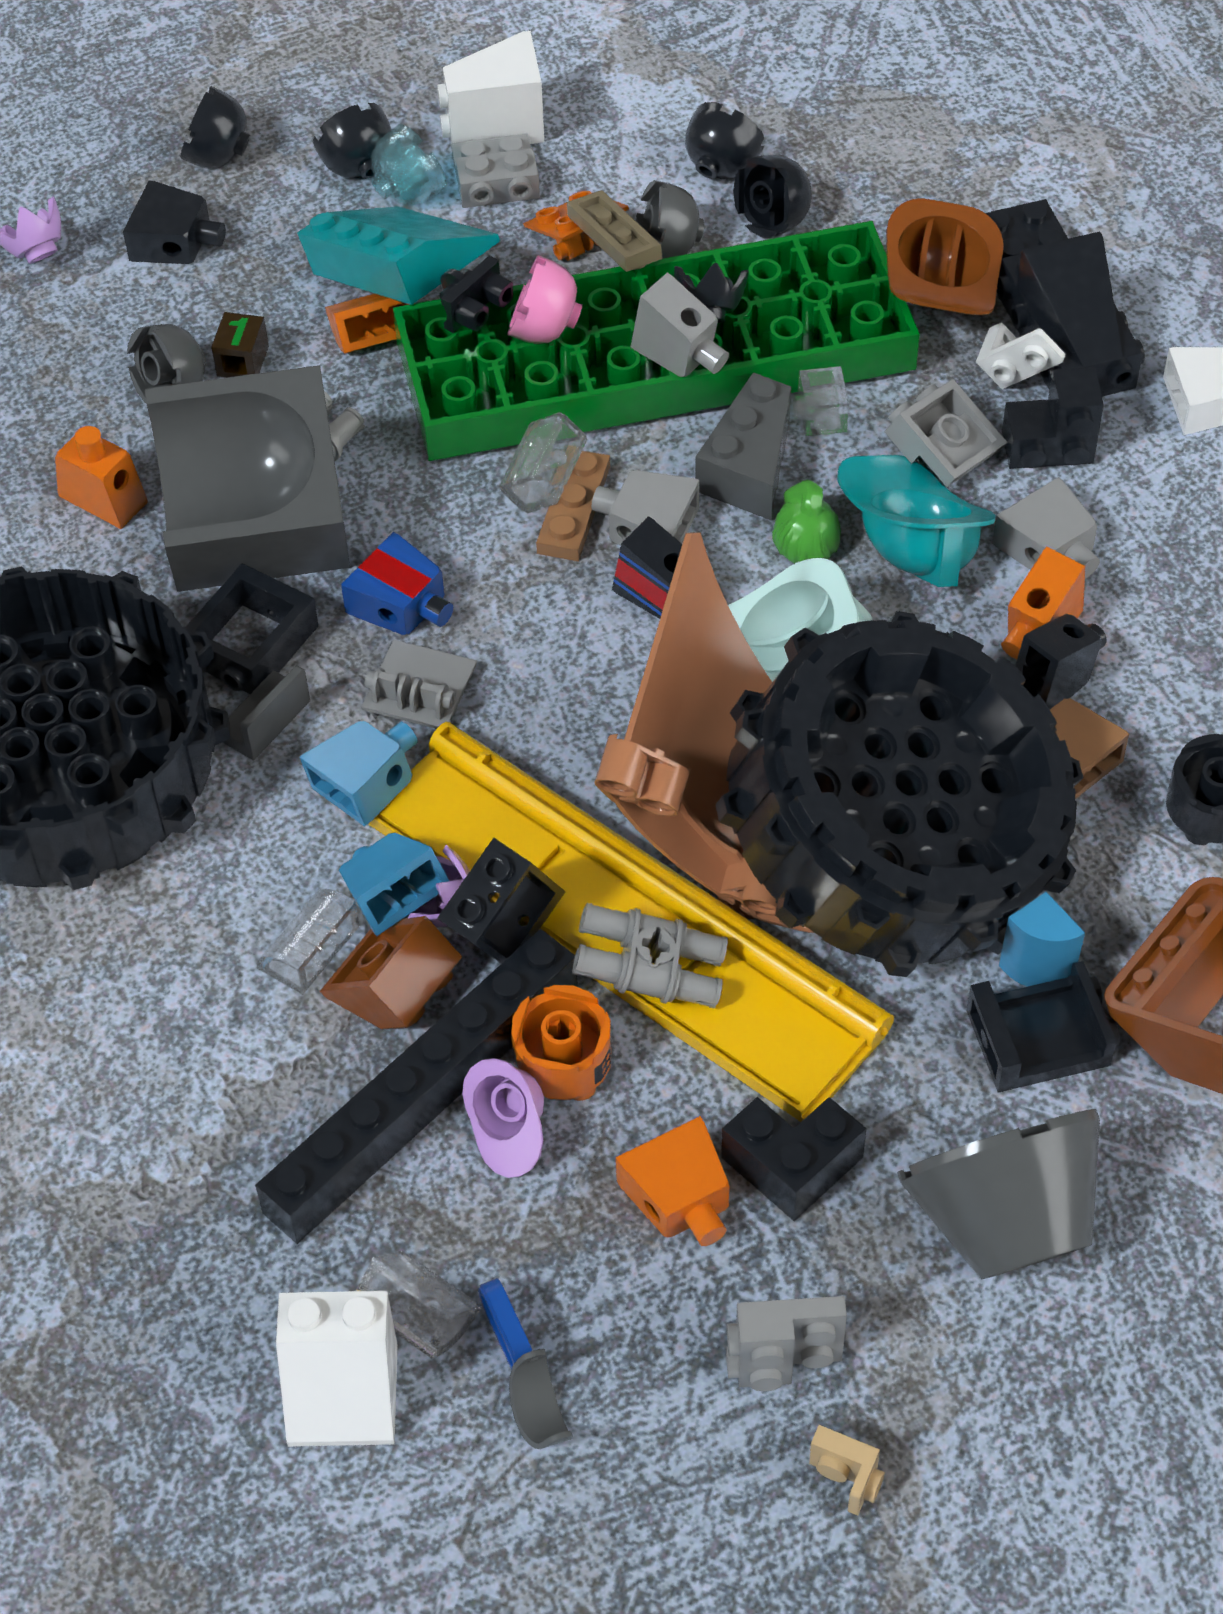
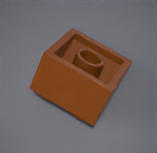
M426 916L402 919L378 936L370 929L320 992L328 1000L380 1029L408 1028L423 1016L425 1012L424 1005L433 993L441 990L450 982L453 977L452 969L462 958V955Z

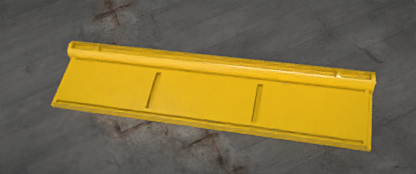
M450 722L442 723L432 734L429 741V753L411 769L412 778L410 783L369 823L370 826L385 836L395 832L426 844L432 848L436 856L446 859L449 858L443 853V849L448 845L461 857L470 870L491 840L496 838L534 864L566 891L540 929L574 955L580 944L607 952L610 951L618 954L623 952V947L620 946L618 941L579 932L581 915L587 902L595 906L626 913L629 909L637 908L641 910L642 914L675 921L676 918L681 919L683 923L687 924V928L720 937H727V951L720 967L679 957L678 960L682 970L722 979V991L715 1009L674 999L672 1003L667 1002L665 1004L660 1002V998L628 990L620 993L618 989L614 988V984L598 979L594 980L800 1122L828 1097L832 1098L881 1043L894 1022L892 1014ZM499 893L494 894L490 900L491 903L497 901ZM522 917L520 920V925H527L529 922V917Z

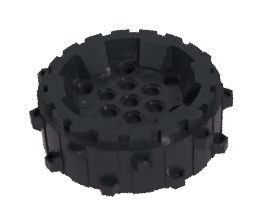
M21 566L3 570L0 577V880L6 881L7 884L39 888L47 887V883L63 881L72 890L92 886L94 879L100 878V872L114 867L118 871L145 856L150 847L158 841L162 843L172 832L185 833L196 821L192 805L197 796L200 797L210 775L212 752H215L216 745L230 739L227 711L210 707L202 668L214 658L212 644L205 632H188L185 626H181L168 606L152 594L149 596L141 591L138 576L124 571L113 577L108 575L101 576L86 573L83 570L51 569V571L31 573V571L27 572Z
M896 611L888 622L887 620L862 621L844 625L837 631L822 635L803 628L791 636L784 646L788 662L764 693L745 690L730 711L731 716L736 722L734 738L737 741L728 759L726 781L729 782V792L724 794L716 803V810L719 822L732 827L734 834H737L744 851L742 854L754 876L776 899L777 908L775 916L788 928L799 925L802 927L806 926L822 937L821 940L853 955L858 954L873 958L876 962L882 963L888 975L907 977L915 970L918 963H942L959 958L969 950L973 952L988 949L999 955L1002 952L1008 917L1032 902L1043 890L1060 894L1070 884L1076 872V869L1067 858L1069 851L1067 847L1076 824L1077 801H1075L1076 791L1073 787L1084 777L1079 760L1070 757L1065 740H1059L1055 727L1057 721L1039 694L1033 698L1023 686L1026 679L1009 660H1004L1002 657L993 660L982 652L984 645L956 631L951 633L935 630L936 625L919 622L913 613Z

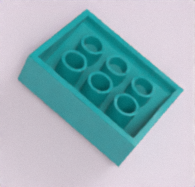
M399 206L321 213L313 217L308 226L297 232L314 275L413 305L441 284V276L448 269L460 271L500 242L499 235L496 233Z

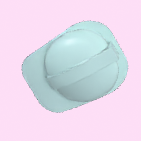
M811 558L795 563L758 589L728 605L744 638L772 682L788 662L784 648L785 644L792 635L803 628L822 635L837 631L847 624L873 620L871 614L853 597L843 570L833 561L824 558Z

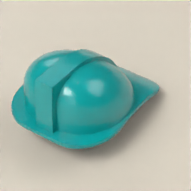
M902 455L853 456L843 460L839 466L837 474L838 484L848 499L862 511L866 533L879 554L898 569L914 574L918 578L937 587L958 586L960 570L970 563L979 547L981 526L995 523L996 515L987 509L975 506L957 497L942 485L925 467L916 461L911 464Z

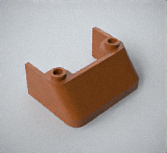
M1207 877L1189 886L1108 985L1104 997L1111 1017L1170 1076L1223 1094V1036L1198 1028L1223 996V878Z

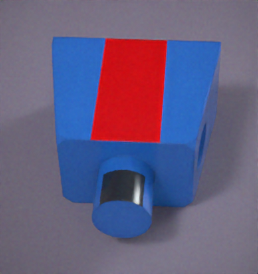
M392 532L341 584L344 608L347 614L401 635L410 634L424 619L442 627L449 621L453 613V604L443 599L445 594L443 575L440 568L395 532Z

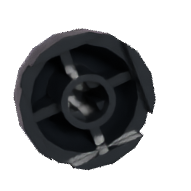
M209 87V93L206 92L188 129L191 131L190 137L192 140L190 144L184 141L180 155L181 159L196 166L209 169L220 168L228 164L235 154L243 156L251 135L245 132L246 115L244 109L235 98L215 87Z
M705 102L697 107L686 130L685 148L691 161L695 164L696 170L702 176L709 179H734L738 170L745 168L748 159L761 155L764 150V146H761L764 135L758 126L746 115L736 109L732 115L720 111L723 104L717 102Z
M368 103L371 109L361 111L357 104L336 113L320 127L323 135L319 141L314 136V148L322 162L329 170L343 178L362 177L363 179H369L376 176L383 169V164L388 160L392 151L393 133L382 108L375 103Z
M761 155L748 159L745 168L738 170L733 188L734 202L738 214L744 213L746 219L752 223L745 226L749 231L760 237L783 234L799 225L808 213L812 199L811 185L805 170L798 162L784 155Z

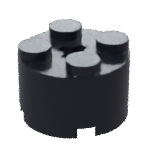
M1209 734L1197 737L1189 741L1182 748L1180 755L1174 763L1166 795V807L1170 818L1185 833L1188 841L1196 845L1223 843L1222 734Z

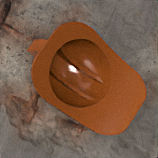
M925 198L912 199L899 205L891 214L886 229L887 270L891 292L903 301L920 306L971 315L991 313L995 308L998 277L1003 254L1002 234L992 218L974 207Z

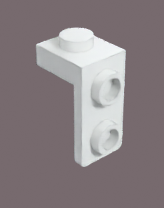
M1001 322L989 328L976 363L1001 389H1004L1062 363L1065 353L1042 329H1036L1016 338Z

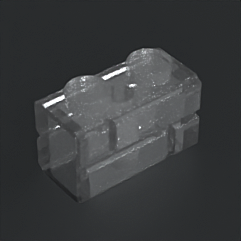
M560 412L547 416L546 419L542 418L531 422L500 483V491L522 512L524 511L527 514L540 510L541 507L546 508L557 504L564 491L563 486L567 484L587 442V436L565 414Z

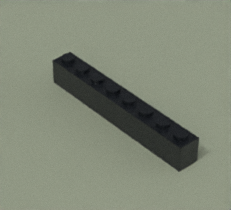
M542 929L537 931L255 1185L262 1214L296 1244L302 1241L462 1094L464 1079L472 1066L481 1060L500 1059L513 1047L511 1035L512 1020L524 999L530 996V1000H532L535 996L544 994V988L552 985H574L578 987L577 975L572 974L575 955Z

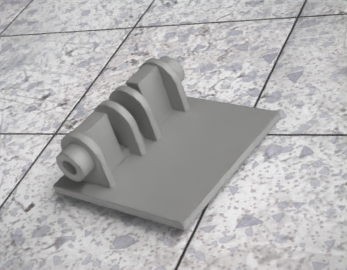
M393 639L380 668L376 671L369 670L366 674L364 686L370 689L361 709L437 729L442 723L451 722L477 665V660Z

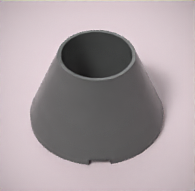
M1096 1109L1046 1120L1045 1124L1022 1130L1019 1128L940 1153L910 1165V1171L904 1172L903 1169L898 1171L897 1174L902 1186L979 1278L983 1280L1092 1245L1100 1118Z

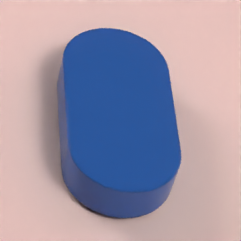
M498 1278L481 1284L478 1292L489 1323L512 1370L516 1360L532 1351V1348L503 1285Z

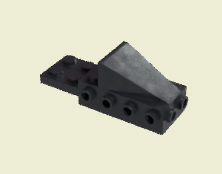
M1046 199L987 212L986 214L998 226L1003 238V254L998 277L997 295L1010 316L1014 327L1017 329L1020 337L1036 329H1042L1065 353L1062 363L1040 372L1048 389H1050L1052 370L1087 367L1096 368L1102 397L1135 389L1140 365L1145 360L1144 349L1140 340H1135L1130 332L1124 312L1118 311L1114 304L1104 239L1101 232L1068 239Z

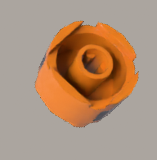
M552 985L544 988V994L537 995L532 1000L528 996L520 1003L512 1020L511 1035L515 1067L526 1071L534 1077L542 1089L543 1096L546 1098L583 1101L593 1096L596 1087L604 1081L611 1068L612 1054L611 1020L608 1013H605V1010L599 1005L598 998L591 992L574 985Z

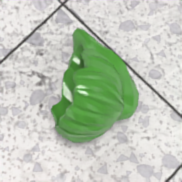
M807 479L784 492L785 504L782 505L780 512L776 516L772 531V539L780 555H783L794 564L811 558L829 559L833 553L837 552L840 545L841 528L838 515L832 510L829 503L822 500L823 489Z

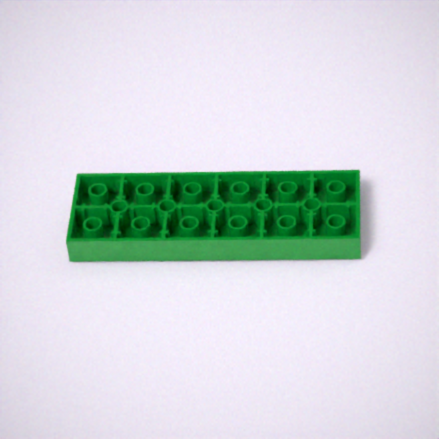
M873 221L663 258L647 264L641 269L627 272L619 266L572 275L577 286L575 302L582 305L579 318L574 329L566 326L561 335L549 343L534 344L508 335V331L511 328L509 325L523 286L526 284L513 286V300L504 308L488 302L486 305L489 309V318L486 324L477 332L463 325L454 334L444 329L443 322L446 321L447 314L441 299L393 307L397 345L428 461L731 405L753 373L791 386V393L916 370L920 336L906 301L897 298L890 290L887 254ZM715 262L721 268L724 276L731 279L733 285L736 284L741 271L749 270L746 288L740 303L734 312L725 315V322L717 323L713 342L729 353L726 363L717 373L713 374L700 364L688 376L679 377L631 348L640 296L667 272L674 277V266L682 267L685 275L690 276L695 287H697Z

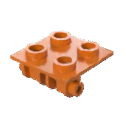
M587 190L574 193L569 197V201L592 193ZM614 201L624 211L629 210L628 205ZM567 203L558 207L544 208L536 213L535 218L523 223L524 227L556 239L557 244L553 246V251L559 260L564 258L567 261L572 260L585 253V250H592L594 244L598 246L568 217Z

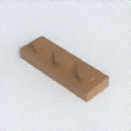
M568 449L536 542L537 554L579 561L595 511H592L591 508L593 495L598 486L604 487L610 469V455Z

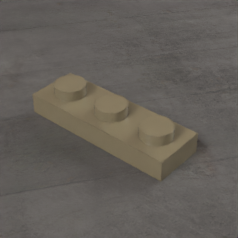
M603 190L566 202L568 217L626 272L641 269L647 264L662 259L661 244Z

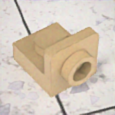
M818 1425L811 1442L809 1464L816 1466L817 1471L830 1480L845 1482L848 1479L854 1482L849 1495L848 1512L858 1516L865 1500L874 1503L885 1472L877 1469L880 1449Z

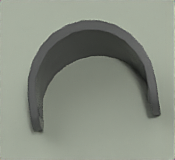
M545 1349L533 1350L522 1355L513 1364L509 1380L511 1408L521 1435L535 1449H543L573 1439L572 1432L568 1431L557 1403L549 1375Z

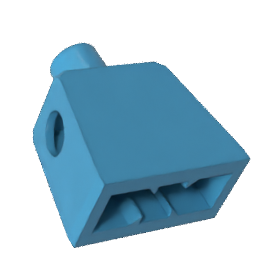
M358 721L305 752L299 758L312 789L365 827L410 783L412 773L404 753L418 743V739L413 730L402 721L385 734L366 721Z
M395 832L386 835L371 846L360 847L355 851L352 859L341 865L339 869L353 898L376 936L439 894L436 888L437 883L449 881L430 846Z

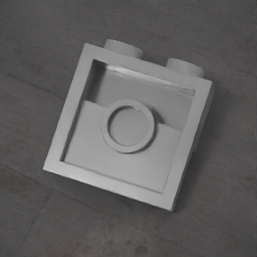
M528 134L470 140L451 144L462 208L540 198L539 174Z
M954 379L939 388L935 384L930 385L915 399L916 403L912 406L908 401L901 404L889 415L888 419L892 423L884 431L911 464L922 458L946 487L994 456L1008 443Z
M845 1296L737 1303L736 1323H727L728 1346H726L728 1379L738 1378L739 1387H751L756 1391H772L780 1388L782 1385L792 1384L793 1364H802L808 1368H823L831 1365L833 1362L842 1361L847 1319Z

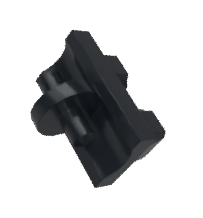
M489 255L472 271L467 269L461 273L456 269H448L441 276L440 281L444 290L439 293V297L447 314L446 321L443 322L444 329L454 334L463 325L477 332L486 324L489 318V309L486 305L488 302L504 308L513 300V283L500 275L498 259Z

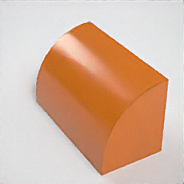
M374 293L327 306L325 309L340 350L343 353H348L395 340L396 331L393 307L410 304Z

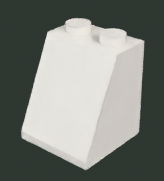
M531 31L518 33L443 67L444 84H437L440 108H446L447 114L440 115L442 137L450 138L451 144L528 134L530 144L544 142L542 83Z
M388 1292L279 1293L276 1348L288 1447L394 1444L398 1345Z

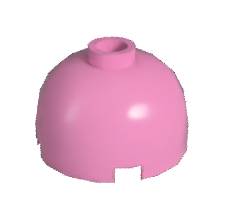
M538 255L529 273L533 274L531 280L528 279L526 285L522 288L509 325L511 328L508 331L509 336L534 344L549 343L557 339L566 326L574 329L582 309V305L575 302L577 286L573 276L563 266Z

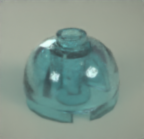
M398 124L388 131L375 144L371 154V169L375 177L371 181L377 193L384 199L390 197L395 202L406 206L420 205L437 196L447 185L444 171L433 152L426 156L418 147L423 140L412 129L403 124Z

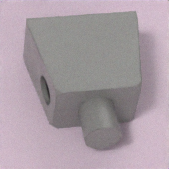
M668 272L640 296L631 342L632 349L679 377L688 376L700 364L715 374L724 366L729 357L727 351L713 342L718 323L716 315Z
M634 470L629 472L620 491L598 486L593 495L591 508L592 511L609 515V538L620 546L648 516L682 543L699 510V480Z
M1059 477L996 515L992 544L1030 570L1046 546L1086 566L1085 578L1092 575L1100 564V559L1091 552L1094 547L1097 530L1096 521Z

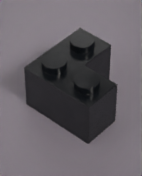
M1095 367L1052 370L1048 400L1005 403L1002 435L1008 442L1005 445L1009 469L1094 464L1104 407Z
M756 1097L722 1128L721 1158L795 1221L864 1157L867 1128L830 1097L795 1128L760 1098Z

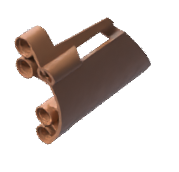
M701 532L686 533L624 740L617 739L618 734L608 737L594 783L599 790L617 805L631 824L658 851L698 883L716 894L719 901L747 919L756 918L788 928L775 916L777 908L776 899L754 876L742 854L744 851L737 834H734L732 827L719 822L716 810V803L724 794L729 792V782L726 781L728 759L737 741L734 738L736 722L731 716L730 711L745 690L764 693L772 681L744 638L728 607L708 558ZM801 925L790 928L802 932L814 933L806 926L802 927Z

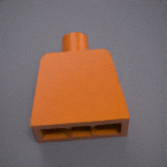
M84 426L78 429L75 435L57 452L55 464L59 497L119 529H122L148 503L131 455L125 449L103 439L98 428Z
M1046 546L1009 603L1008 635L1001 643L1002 649L1014 659L1018 658L1023 637L1028 632L1064 614H1071L1076 618L1080 616L1084 607L1086 566Z
M701 1116L616 1157V1180L618 1185L663 1236L673 1237L690 1228L701 1246H709L725 1235L727 1229L718 1214L729 1207L730 1187Z

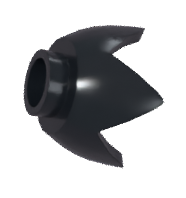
M715 262L697 287H695L690 276L685 275L682 267L674 266V278L716 315L718 323L725 322V315L734 312L743 297L749 270L741 271L736 284L733 285L731 279L724 276L721 268Z

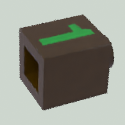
M224 312L211 346L217 377L228 378L260 373L269 348L264 317Z

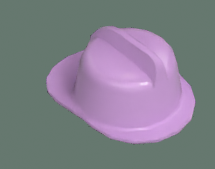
M497 1058L481 1060L469 1069L464 1079L462 1092L478 1149L484 1162L495 1173L507 1178L523 1176L534 1168L541 1156L544 1141L540 1121L544 1106L542 1089L534 1077L524 1070L515 1068L509 1062Z

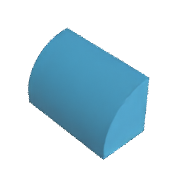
M1045 892L1008 917L999 967L1014 981L1027 987L1066 978L1071 974L1072 964L1079 961L1085 932Z

